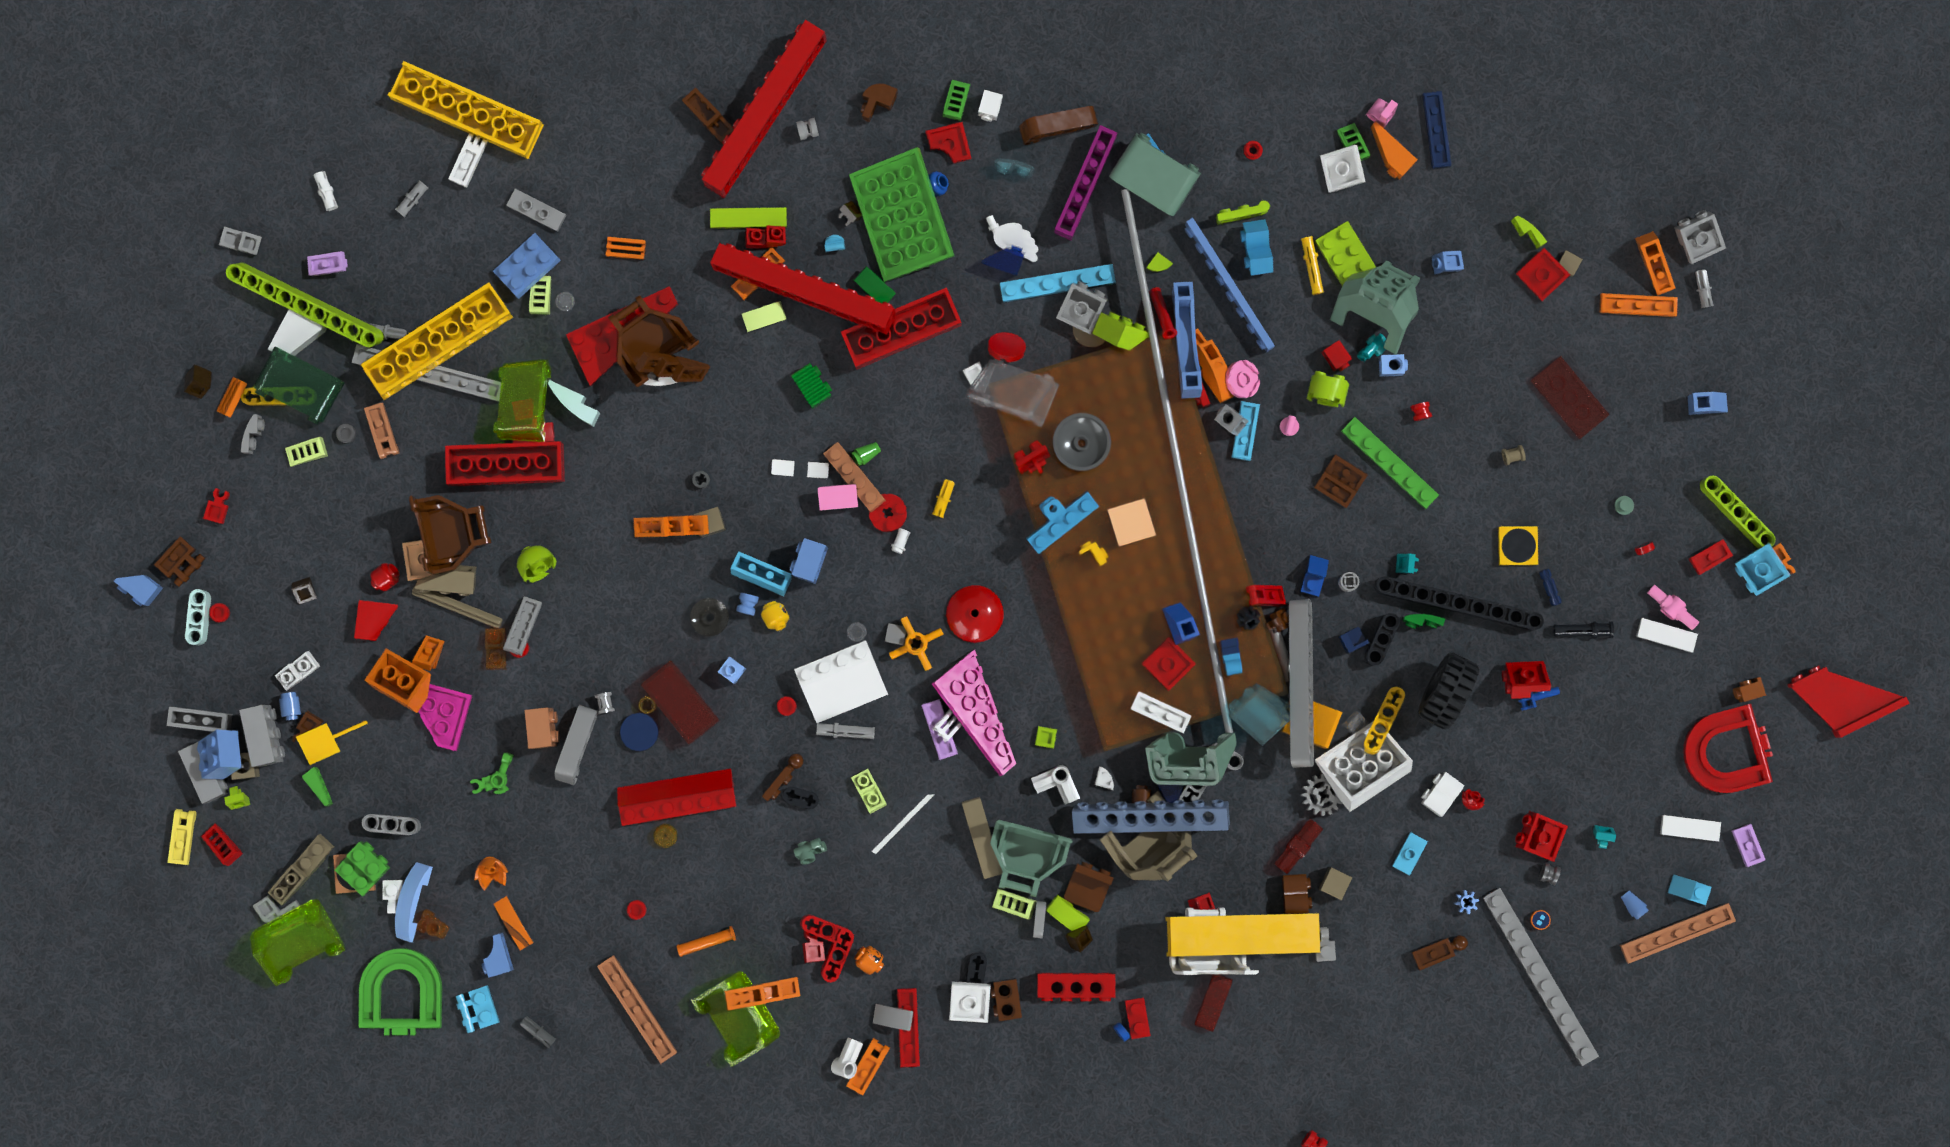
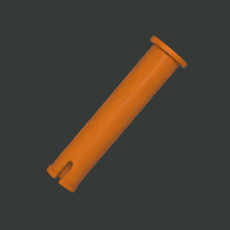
M729 926V929L677 945L679 956L682 957L683 955L732 939L736 941L733 927Z

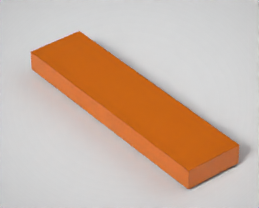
M1601 293L1600 313L1676 317L1678 297Z

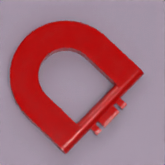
M1751 704L1707 715L1697 721L1688 732L1683 750L1684 761L1690 775L1704 788L1719 793H1733L1773 782L1766 759L1767 757H1772L1773 754L1772 751L1765 752V750L1771 748L1767 733L1760 735V732L1766 731L1765 726L1757 727ZM1747 726L1758 764L1727 773L1715 770L1709 764L1706 757V747L1710 739L1716 734Z

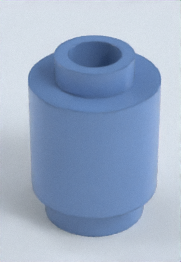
M296 692L280 694L281 717H286V721L298 719L297 715H301L299 696H296Z

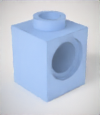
M1404 354L1381 355L1379 357V377L1403 376L1405 371L1408 370V361L1404 359ZM1390 361H1395L1398 364L1397 370H1392L1389 367Z
M728 657L718 673L735 684L746 668L733 658Z

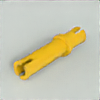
M1313 236L1302 238L1303 260H1306L1312 295L1324 293L1317 261L1318 253L1315 252Z

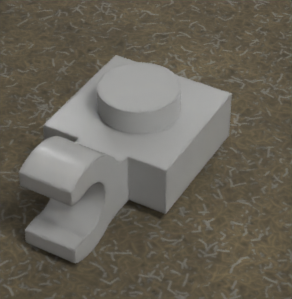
M1320 927V953H1315L1316 961L1336 960L1335 941L1329 940V928Z

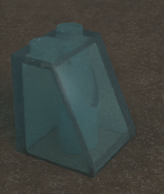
M1255 683L1252 687H1247L1242 694L1243 696L1238 700L1235 699L1229 705V717L1263 746L1290 721V704Z

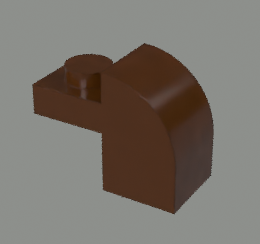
M881 83L868 87L862 95L863 100L868 101L867 103L864 102L860 113L863 114V120L871 121L877 105L891 110L898 95V89Z

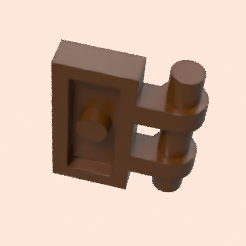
M180 536L154 565L168 578H171L175 573L178 578L174 583L180 587L183 582H187L190 579L189 576L195 569L198 570L202 566L201 563L206 558L202 554L193 558L191 555L196 549ZM187 560L190 565L182 571L180 567Z

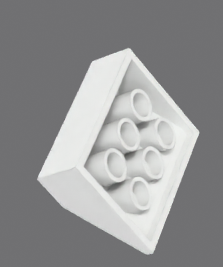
M866 640L794 669L816 723L888 695Z
M1373 722L1315 759L1333 791L1350 812L1411 772L1413 760L1389 733L1377 754L1371 755L1365 752L1363 747L1364 741ZM1381 724L1375 726V730L1378 733L1386 731ZM1375 736L1369 745L1370 748H1373L1376 744L1377 738Z

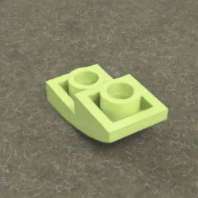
M781 301L742 314L747 332L786 320Z
M869 769L851 777L870 814L887 805Z

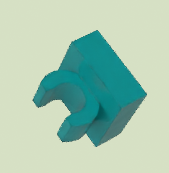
M1397 554L1396 573L1414 574V572H1417L1418 569L1414 568L1415 561H1419L1415 557L1416 554Z
M1594 825L1593 834L1595 839H1598L1597 844H1599V848L1607 849L1608 841L1615 842L1616 833L1614 828Z

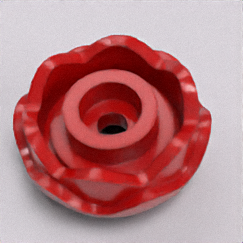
M1467 789L1465 792L1463 791L1462 803L1466 808L1479 810L1485 805L1483 804L1485 799L1480 796L1479 792L1471 791L1470 789Z

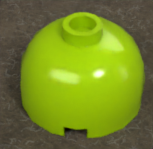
M540 545L528 546L522 550L518 557L517 569L525 582L529 580L530 583H534L550 574L545 571L551 568V566L554 569L557 561L547 548Z

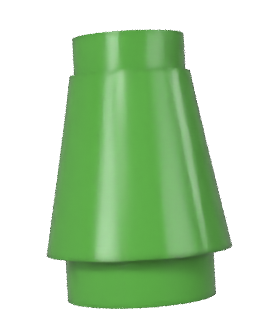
M874 442L854 449L851 455L857 466H864L881 450L878 444Z

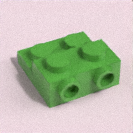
M363 841L358 842L335 869L361 896H365L390 869L387 865L388 860L382 855L378 856L373 852L374 847L367 841L365 843Z

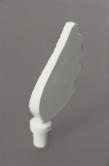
M993 215L986 218L989 224V231L992 230L994 234L993 239L999 247L1032 262L1037 261L1036 253L1038 252V247L1035 245V240L1031 237L1029 231L1022 229L1021 224L1007 223L999 226L998 223L996 224Z

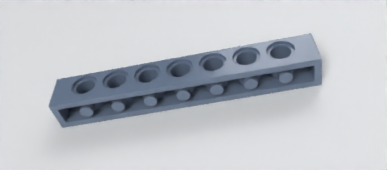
M1216 799L1212 802H1204L1203 800L1184 802L1183 800H1176L1173 803H1165V801H1155L1154 803L1137 801L1129 804L1123 801L1116 802L1115 804H1107L1106 802L1088 804L1081 802L1074 805L1072 810L1074 833H1108L1110 830L1112 833L1229 830L1230 825L1229 802L1221 799ZM1190 812V813H1192L1194 816H1193V817H1187V816L1185 815V813ZM1211 812L1214 816L1207 817L1204 813ZM1152 813L1155 815V818H1149L1146 814ZM1166 813H1172L1175 817L1169 818L1166 816ZM1093 814L1097 816L1098 819H1091L1089 815ZM1108 814H1114L1117 818L1111 819ZM1127 814H1134L1136 818H1129Z

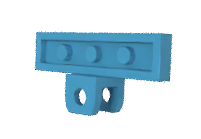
M1085 491L1065 508L1060 501L1049 496L1039 505L1041 512L1048 521L1026 539L1034 550L1040 554L1099 506L1088 491Z

